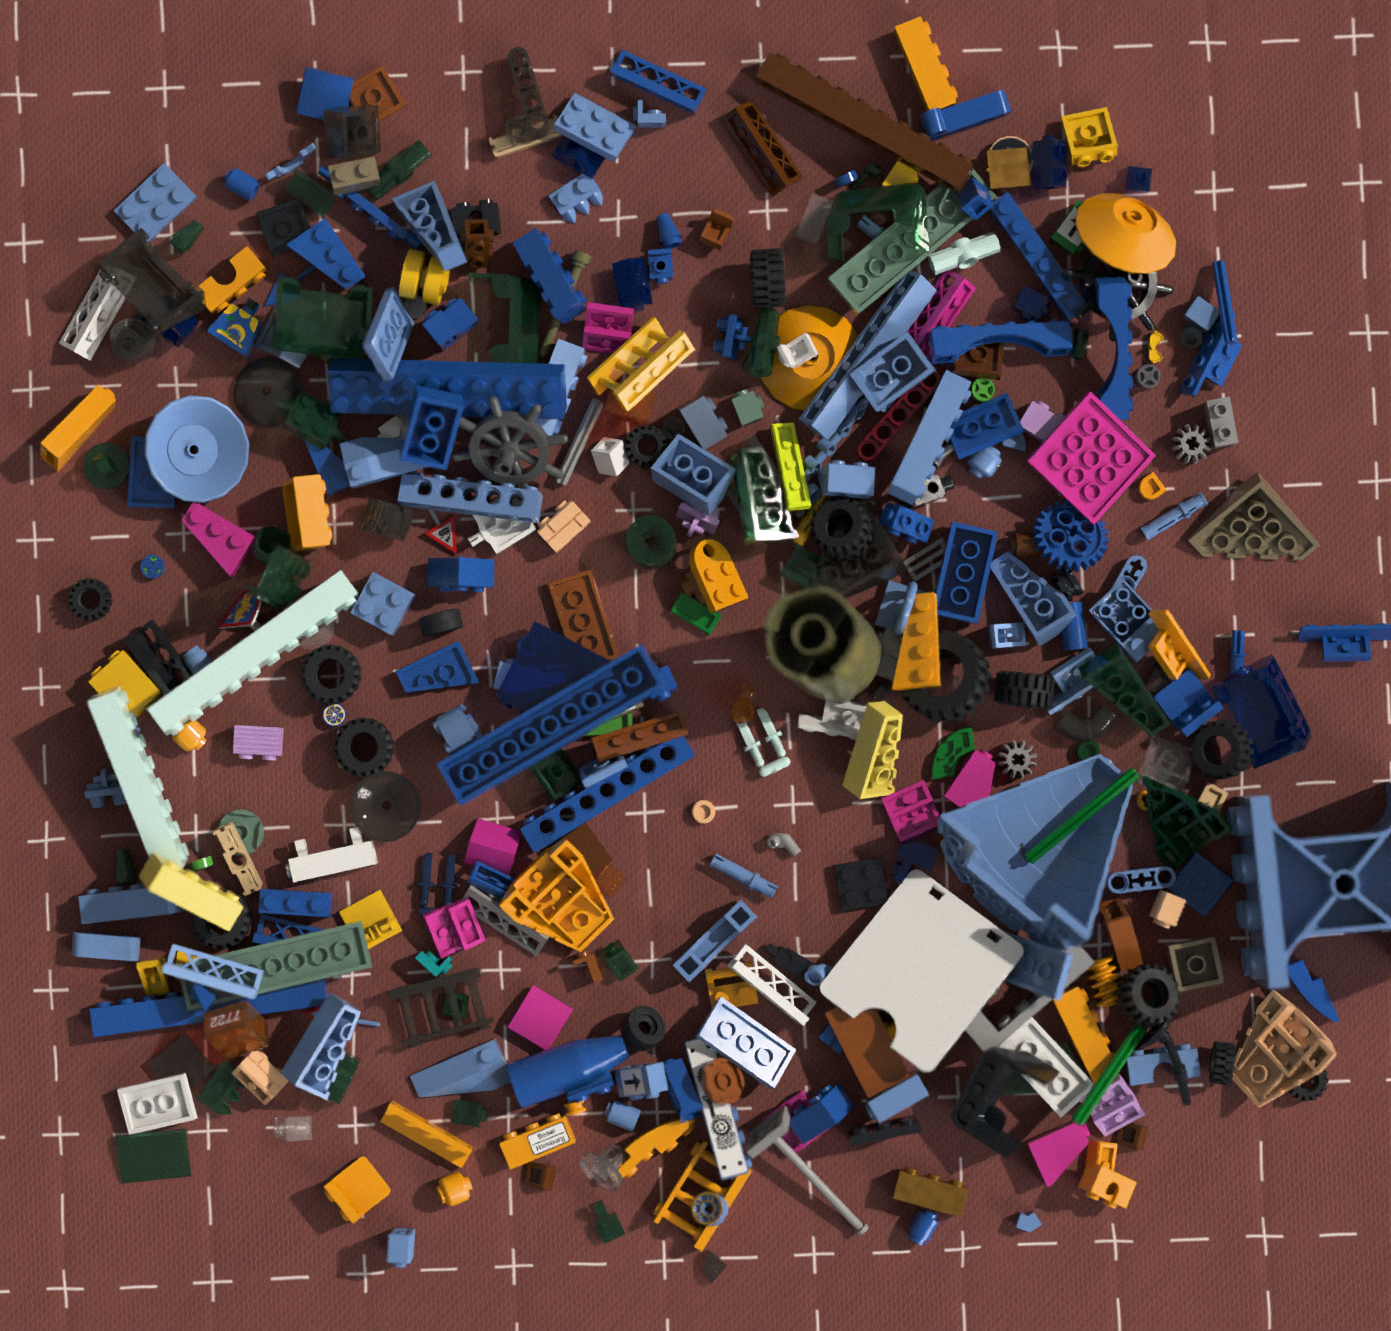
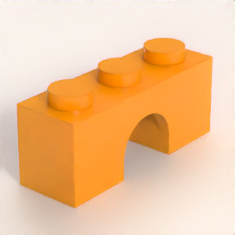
M248 246L229 260L236 270V277L232 283L221 285L210 276L193 290L212 314L215 315L217 312L219 314L223 313L229 307L228 303L235 297L236 299L241 298L247 293L248 290L246 288L253 282L257 284L265 278L266 275L264 273L268 270Z

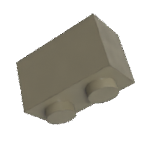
M375 156L328 166L334 196L380 186Z

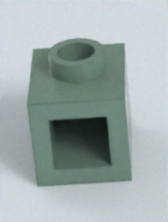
M747 389L734 394L735 398L731 402L741 427L764 418L761 411L764 408V404L760 395L755 396L754 391L748 393Z

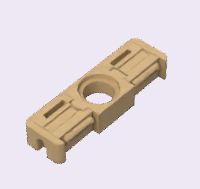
M553 115L554 119H549L536 125L532 122L512 129L511 134L497 137L494 140L490 137L489 142L495 158L499 159L561 137L562 134L553 130L554 124L558 119L557 116ZM521 132H531L533 135L532 140L529 143L521 142L519 139Z
M229 822L216 828L213 836L217 834L225 850L223 856L232 874H236L244 889L242 894L246 896L251 894L253 890H260L263 882L234 824ZM235 853L242 854L245 859L244 863L240 865L233 863L232 855Z

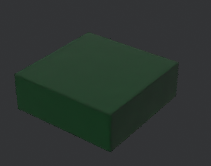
M447 991L442 1014L466 1019L470 995Z

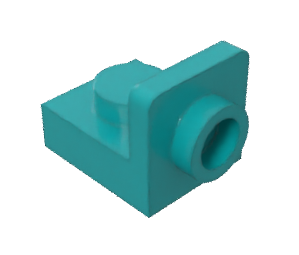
M422 950L416 956V959L435 977L439 974L444 976L453 966L450 964L453 959L451 956H448L441 965L437 964L439 959L431 951L425 953Z

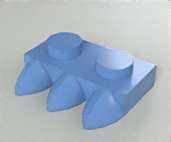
M588 170L549 195L560 215L570 223L576 222L574 208L583 214H589L588 199L598 206H602L603 203L601 190Z

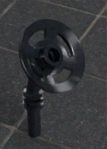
M1171 1015L1172 1018L1154 1025L1142 1039L1139 1046L1145 1048L1157 1041L1160 1044L1164 1043L1173 1064L1174 1080L1178 1083L1182 1105L1189 1106L1192 1102L1186 1080L1188 1079L1187 1070L1185 1069L1186 1065L1182 1063L1170 1033L1167 1031L1173 1020L1174 1015Z

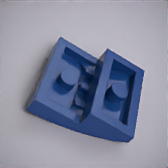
M305 66L296 113L344 124L354 79L349 76L333 74L326 70Z

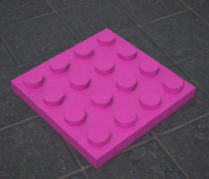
M1088 391L1030 455L1026 462L1085 519L1094 525L1156 455L1092 392Z

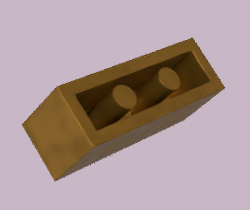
M905 1166V1170H898L892 1192L893 1199L958 1217L962 1216L968 1194V1188L964 1186V1182L951 1179L950 1182L941 1180L942 1176L934 1173H928L927 1176L918 1174V1169Z

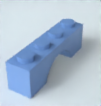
M740 899L673 963V966L690 982L729 942L757 918V915Z

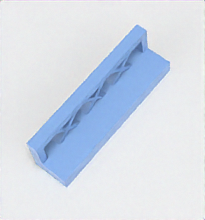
M172 944L168 961L164 963L162 973L251 999L257 996L264 972L262 969L176 944ZM176 950L186 953L190 962L183 966L173 964ZM191 955L198 956V958L193 960ZM201 958L208 959L212 969L205 973L198 970L195 962ZM213 961L218 962V963H221V964L218 965V966H215V964H214ZM192 964L194 969L187 968V966ZM223 965H229L235 975L229 979L222 978L218 968ZM236 968L242 969L244 971L238 973ZM215 971L217 976L211 975L209 973ZM247 971L256 973L257 977L254 987L245 985L240 975ZM237 977L240 983L232 980Z

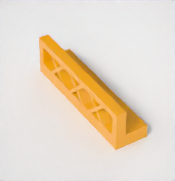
M393 1100L380 1121L460 1168L463 1167L473 1149L472 1145Z

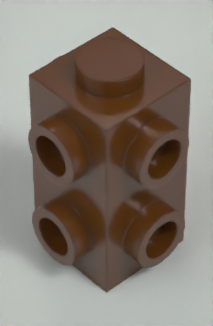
M488 219L464 220V229L460 230V244H463L461 248L467 261L464 263L465 269L488 268V258H493V247L489 243H493L494 236L493 229H489Z

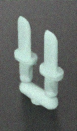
M760 708L756 711L768 735L765 740L766 742L771 741L777 756L782 758L763 766L764 760L757 747L761 745L760 741L755 742L744 719L738 718L735 721L747 745L744 747L745 752L750 750L756 766L761 767L759 769L760 776L765 777L789 766L790 759L784 757L786 752L780 742L781 740H779L780 738H778L782 735L781 731L776 732L767 711Z

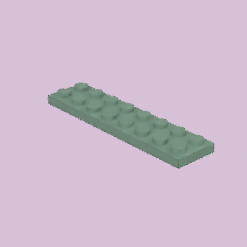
M973 169L968 180L973 177L988 189L992 202H994L998 197ZM939 185L833 273L827 281L854 313L859 315L969 223L973 217L961 209L955 192Z
M362 921L215 955L264 970L257 994L373 967ZM202 958L195 962L198 970L205 973L212 969L208 959ZM213 961L214 964H215V966H218V965L221 964V963H218V962ZM188 962L180 963V964H177V965L183 966V965L187 964ZM192 964L187 966V968L194 969ZM223 965L218 968L222 978L229 979L235 975L229 965ZM236 968L238 973L244 971L242 969ZM215 971L209 973L211 975L217 976ZM247 971L240 975L245 985L254 987L257 974ZM237 977L232 980L240 983ZM180 978L187 1010L201 1008L200 1004L190 998V993L197 983ZM205 985L218 996L212 1005L244 998V996Z

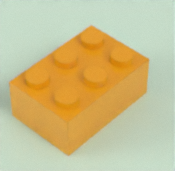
M321 474L293 477L283 482L282 490L291 552L317 550L330 545L332 530L327 525L326 517L329 516V508L327 503H324L323 494L326 492L324 480H321Z

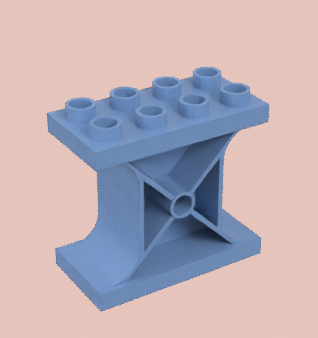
M1391 781L1385 782L1387 805L1382 818L1372 828L1359 832L1290 838L1283 834L1273 821L1269 795L1236 796L1237 806L1227 807V821L1233 827L1229 834L1240 836L1242 852L1231 855L1234 882L1245 884L1246 900L1236 901L1237 922L1239 929L1250 931L1251 947L1241 948V965L1244 976H1251L1252 979H1255V983L1269 989L1289 987L1288 958L1293 948L1301 940L1316 935L1388 929L1391 931ZM1339 876L1340 886L1336 890L1334 884L1336 878Z

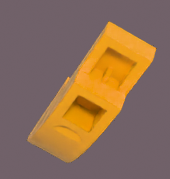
M676 1118L644 1132L625 1147V1151L630 1156L614 1173L620 1180L625 1176L628 1179L638 1170L636 1165L641 1160L646 1162L655 1153L653 1151L654 1148L661 1154L665 1150L669 1153L678 1144L676 1140L682 1134L687 1136L695 1128L693 1125L695 1119L680 1124V1118Z

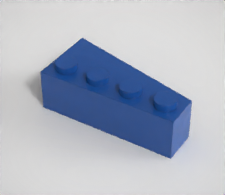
M534 228L512 242L526 268L528 270L531 269L532 273L530 275L534 283L540 290L543 289L544 292L541 295L551 307L550 311L553 317L566 324L586 311L587 307L584 303L587 300L580 289L576 291L572 283L575 280L569 270L564 271L562 268L563 260L557 251L553 252L549 244L552 242L545 231L541 233L537 228Z

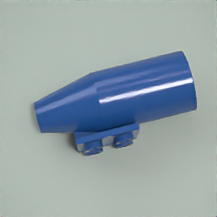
M622 1035L579 1039L507 1064V1069L522 1109L565 1093L568 1094V1101L574 1100L575 1103L587 1100L591 1093L596 1092L597 1095H601L611 1091L614 1079L610 1074V1070L628 1059L629 1053Z

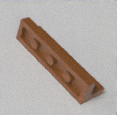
M680 710L591 739L594 754L597 756L598 761L601 762L679 738L689 733Z

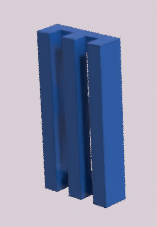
M476 861L467 883L502 899L509 886L499 882V880L511 885L515 878ZM478 870L481 871V872H483V873H485V874H487V875H489V876H491V877H488V876H486V875H484V874L478 872Z

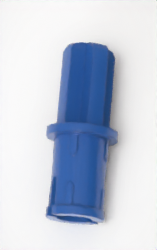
M1243 630L1232 631L1231 652H1228V655H1230L1228 676L1244 677V656H1247V653H1244L1245 632Z

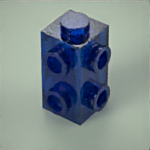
M1042 136V140L1033 141L1032 159L1034 173L1032 178L1034 188L1052 190L1067 188V149L1065 141L1057 140L1056 136Z
M627 258L612 263L620 307L633 308L635 313L643 311L644 306L653 304L644 258Z

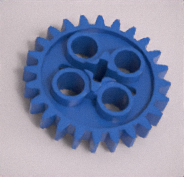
M1064 500L1061 506L1056 501L1053 508L1048 505L1045 512L1041 511L1039 518H1037L1034 524L1035 527L1032 533L1035 534L1033 542L1039 543L1036 551H1044L1041 558L1049 557V565L1056 562L1057 569L1063 565L1066 572L1069 571L1070 567H1073L1074 571L1078 572L1080 566L1086 571L1089 565L1094 567L1097 561L1102 559L1103 554H1105L1108 548L1109 539L1106 536L1109 531L1103 529L1106 524L1105 521H1097L1094 525L1091 524L1072 505H1068V502ZM1053 539H1057L1060 543H1056ZM1074 548H1078V549H1080L1082 552H1078V551H1076Z

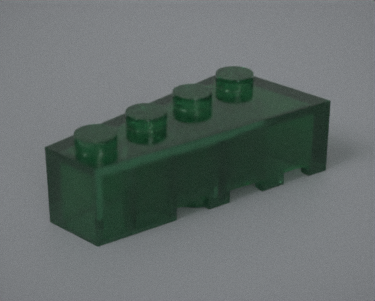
M763 447L741 448L730 454L732 467L736 470L734 482L745 546L785 543L799 537L796 529L793 530L789 520L791 516L788 509L785 510L781 500V491L775 485L772 477L774 474Z
M1118 643L1078 667L1082 677L1088 683H1091L1103 696H1106L1150 737L1171 725Z

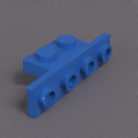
M1220 314L1210 327L1208 334L1204 337L1203 344L1182 382L1179 392L1183 395L1196 397L1205 378L1215 385L1222 387L1242 347V344L1239 342L1230 346L1225 344Z
M1357 623L1340 626L1339 624H1330L1328 626L1309 624L1300 627L1297 637L1299 642L1321 641L1323 662L1370 661L1372 657L1370 640H1391V625L1385 623L1375 625Z

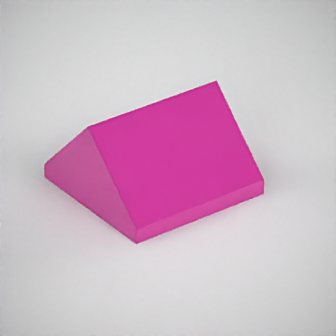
M478 818L469 841L464 863L474 866L475 862L479 861L510 875L522 832Z

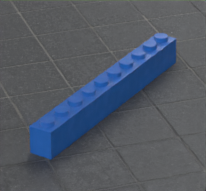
M326 978L257 994L254 999L244 997L214 1004L206 1012L202 1007L187 1010L184 995L180 996V991L165 993L166 998L157 999L156 995L142 996L143 1001L133 1002V998L120 999L119 1004L110 1005V1001L98 1002L96 1007L90 1009L93 1037L214 1021L215 1019L210 1020L214 1017H217L216 1020L221 1018L228 1019L230 1013V1018H235L236 1015L237 1017L322 1006L328 996Z

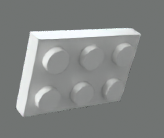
M186 1073L117 1089L129 1135L197 1119Z

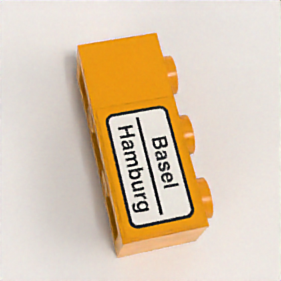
M559 1113L547 1117V1122L539 1125L538 1122H534L525 1126L526 1131L519 1134L516 1131H512L503 1135L504 1140L500 1141L499 1144L509 1168L513 1169L576 1143V1138L566 1114L560 1116Z

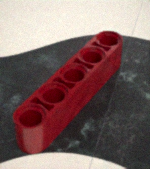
M935 371L931 374L936 381L934 386L927 387L921 381L904 393L862 440L857 448V456L861 461L872 462L934 393L941 380L938 372ZM910 393H917L920 396L918 404H911L908 401ZM901 410L905 415V419L902 422H896L892 417L894 411ZM879 428L888 429L889 438L885 440L880 439L877 436ZM864 445L872 446L874 455L871 457L863 456L861 448Z

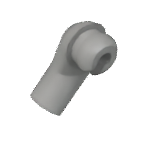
M773 833L767 839V845L770 848H785L791 857H794L801 851L787 833Z

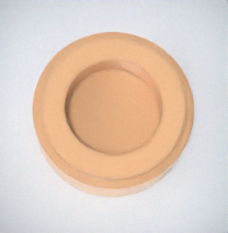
M700 800L694 804L692 816L699 823H708L715 816V808L711 802Z

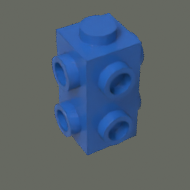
M886 502L885 508L881 513L879 525L886 527L887 533L895 536L902 534L904 535L903 540L916 544L917 540L927 542L935 520L901 505Z

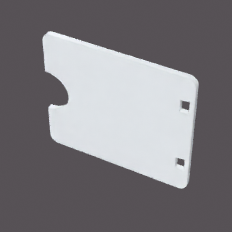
M913 870L820 985V991L825 998L853 1019L868 1009H881L888 1012L896 1023V1036L891 1044V1048L921 1071L930 1072L937 1066L1022 958L1023 947L923 871ZM932 887L944 895L939 901L929 894ZM990 930L1002 938L997 944L987 937Z

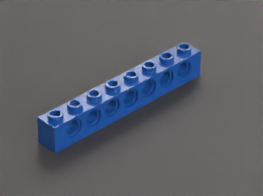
M682 736L642 749L644 754L638 758L634 754L625 759L628 767L587 788L582 785L583 791L578 794L573 791L564 796L562 804L556 807L555 803L542 810L544 812L542 816L536 819L533 815L523 821L524 827L520 828L533 852L539 851L694 757L695 754L685 737ZM670 747L673 749L674 756L671 760L666 761L661 758L660 751L662 748ZM644 759H650L654 764L653 770L649 773L643 772L640 768V763ZM624 771H629L633 774V782L629 785H625L620 781V775ZM604 783H609L613 786V794L609 797H604L600 793V787ZM585 795L593 799V806L590 809H584L580 805V799ZM565 807L573 811V818L570 821H564L560 817V811ZM543 820H550L552 822L553 830L550 833L541 831L540 824Z

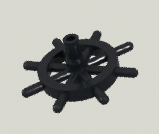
M1092 252L1084 261L1081 270L1070 268L1063 270L1064 277L1080 280L1081 292L1086 302L1074 313L1076 319H1082L1092 310L1099 317L1109 320L1096 302V289L1094 285L1096 278L1125 277L1127 284H1131V289L1143 290L1139 301L1132 293L1131 298H1128V304L1132 310V319L1138 317L1148 331L1155 329V324L1146 311L1153 303L1156 293L1171 295L1174 291L1172 286L1158 284L1156 271L1152 273H1130L1110 266ZM1098 262L1108 275L1094 273ZM1110 323L1109 339L1115 342L1114 331Z

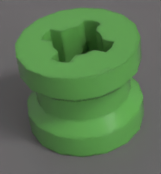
M977 379L971 386V396L980 403L990 400L995 392L993 382L990 379Z

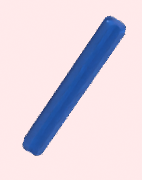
M1218 260L1212 263L1224 342L1230 346L1236 344L1238 340L1226 266L1223 260Z

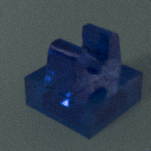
M1129 166L1125 191L1149 193L1152 169Z

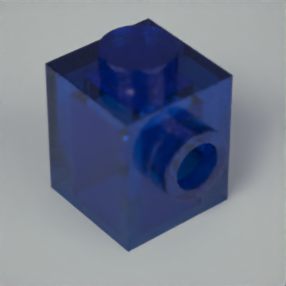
M1023 286L1012 310L1020 313V318L1026 321H1038L1040 317H1046L1051 305L1047 304L1049 297Z

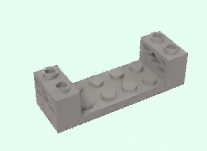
M1071 946L1068 950H1061L1073 955L1064 989L1095 963L1081 946L1079 948ZM1032 992L1034 996L1028 1001L1023 999L1014 1007L1016 1011L1011 1016L1007 1014L997 1022L998 1027L996 1029L979 1011L965 1031L983 1052L990 1047H998L1052 999Z

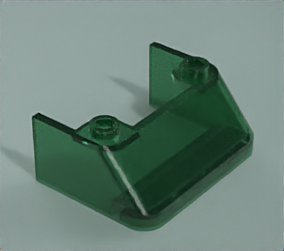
M906 183L839 192L833 200L826 221L828 258L839 263L844 262L842 234L850 226V215L894 210V219L899 225L903 227L913 226L914 249L923 253H929L926 194L923 187L916 183Z
M469 273L468 278L471 283H492V290L496 296L510 298L508 345L499 344L494 346L489 354V362L538 364L540 289L533 279L507 274Z

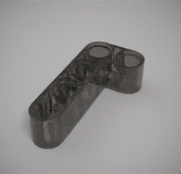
M515 47L509 52L508 61L524 115L509 119L505 123L504 129L507 139L511 144L522 145L546 137L549 134L550 125L529 55L524 48ZM519 58H521L524 67L520 70L517 63ZM524 79L531 80V83L526 86L520 84ZM531 100L538 102L534 107H528L527 103ZM537 121L544 123L541 128L533 127ZM515 128H520L522 130L518 135H512L510 133Z

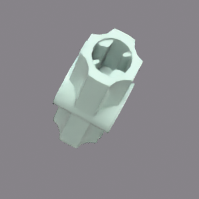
M991 232L971 240L969 238L956 240L949 248L930 254L928 260L932 272L937 275L956 267L960 269L969 268L976 264L979 259L1000 252L1001 248L996 234Z

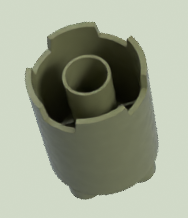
M818 586L817 589L802 590L793 595L784 594L770 609L764 624L767 632L766 642L771 657L770 661L806 693L824 701L847 703L871 683L880 664L883 646L873 627L837 592Z

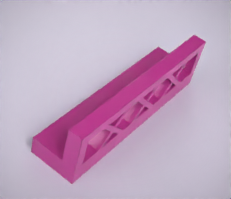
M951 270L942 273L934 285L937 291L907 331L911 336H914V341L928 359L930 354L927 337L931 329L937 326H947V328H950L976 290L965 277ZM950 277L954 278L955 280L952 285L945 288V283ZM940 297L941 301L939 304L932 307L933 301ZM927 317L926 323L919 327L918 323L920 320Z

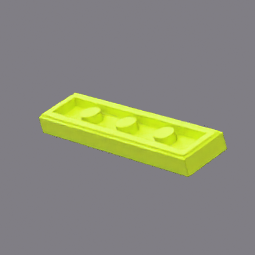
M794 422L771 424L770 431L787 511L810 509L811 502Z

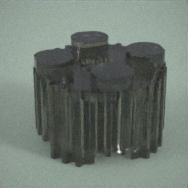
M370 497L361 523V529L404 542L414 510Z

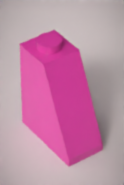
M983 749L980 752L974 750L943 797L959 808L965 807L968 803L989 797L995 762L991 760L993 756Z
M1070 1121L1026 1141L1047 1187L1057 1180L1088 1145L1087 1136L1090 1135V1132L1085 1123L1082 1126H1078Z

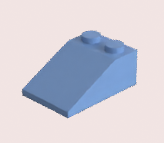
M906 332L850 373V376L874 409L879 412L935 372L936 369L909 332Z

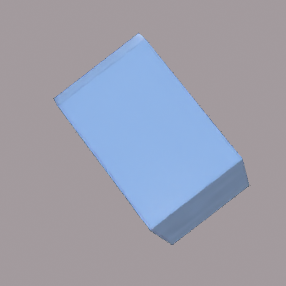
M1024 622L988 626L990 649L1026 646Z

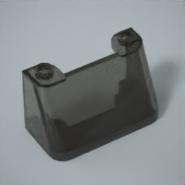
M140 228L98 262L101 270L99 275L107 284L111 283L146 318V323L152 331L163 333L206 308L205 292L197 284L193 286L190 281L186 282L159 254L158 248L156 246L153 247L146 241L150 237Z

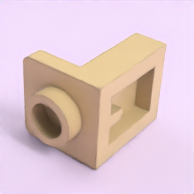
M1207 782L1198 801L1220 811L1228 792Z

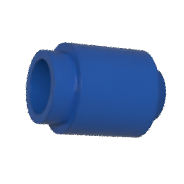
M928 1209L924 1211L919 1210L908 1229L909 1234L907 1237L924 1246L926 1241L929 1242L939 1224V1221L936 1219L937 1214Z

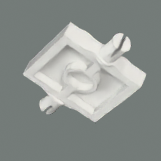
M497 498L489 504H495L499 500V498ZM514 498L511 506L517 507L522 502ZM473 515L478 523L480 532L468 538L473 547L485 540L491 544L496 554L536 531V528L531 522Z

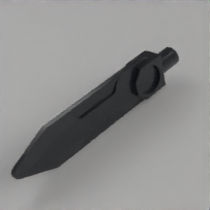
M770 943L767 945L765 952L774 956L773 961L779 967L809 984L805 980V973L811 965L816 964L789 948H784L783 946L777 948ZM810 985V986H812V987H814L815 989H817V990L820 991V985H818V986Z

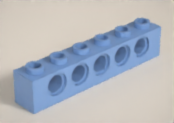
M410 472L409 475L403 474L401 477L398 502L404 507L539 523L543 495L540 491H537L538 488L532 486H524L523 489L514 488L515 486L509 483H501L500 486H496L485 480H478V483H472L468 479L455 477V480H448L443 475L433 474L432 477H424L422 473ZM424 486H430V492L427 495H420V490ZM453 489L451 497L443 498L445 490ZM469 492H476V497L472 501L465 500ZM499 495V500L495 504L488 503L490 496ZM514 498H522V503L519 506H511Z

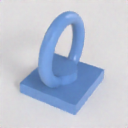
M889 580L874 625L892 630L898 636L903 634L916 594L928 592L918 590L917 583L913 581L906 586Z

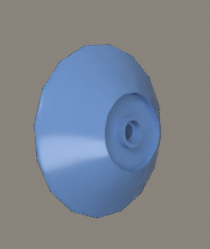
M189 395L169 402L154 416L146 432L144 455L151 476L165 492L182 501L205 503L225 496L240 482L248 465L249 441L243 423L230 407L211 397ZM191 446L196 448L195 454L190 452Z

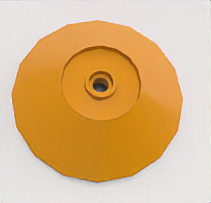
M1101 193L1087 198L1077 209L1075 225L1081 241L1096 257L1112 267L1130 273H1152L1165 268L1175 256L1176 239L1170 225L1155 209L1141 200L1123 194Z
M806 305L787 310L770 323L760 340L757 362L762 382L774 398L792 409L805 411L859 335L846 318L829 308ZM804 333L809 334L818 352L816 358L812 361L808 360L797 368L784 366L778 357L779 351L777 346L780 344L786 345Z

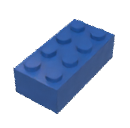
M957 522L949 524L934 591L937 594V616L970 624H978L997 541V531Z

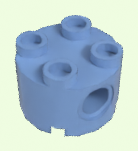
M463 704L437 717V721L433 722L436 732L439 735L442 734L446 740L443 744L450 756L483 737L470 713L465 715L463 712L467 709Z

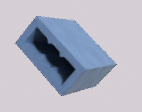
M915 1070L909 1073L910 1077L866 1098L868 1104L865 1107L872 1120L877 1118L879 1123L929 1095Z

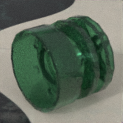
M647 515L638 518L631 524L626 534V545L632 558L639 565L645 568L657 569L666 566L674 558L677 551V538L666 520L658 516ZM655 538L658 546H653V549H650L647 542H651Z

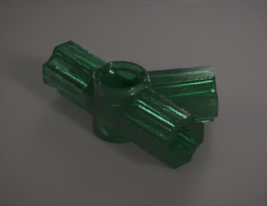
M762 308L759 311L757 327L751 339L750 350L742 364V370L750 376L762 378L769 377L772 374L774 355L778 350L777 346L780 344V336H777L780 314L777 312V309Z

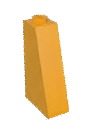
M98 384L41 442L40 457L58 472L115 408L116 399L114 393L106 387L103 389Z

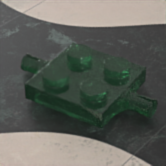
M302 390L299 391L296 399L291 404L278 397L274 406L286 412V420L282 426L283 429L324 450L332 437L342 443L346 442L349 435L337 429V422L341 413H331L330 405Z

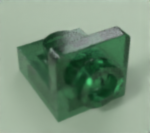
M620 940L608 944L600 953L620 982L639 969Z
M455 1099L452 1123L479 1128L481 1122L485 1123L487 1109L483 1108V1102Z

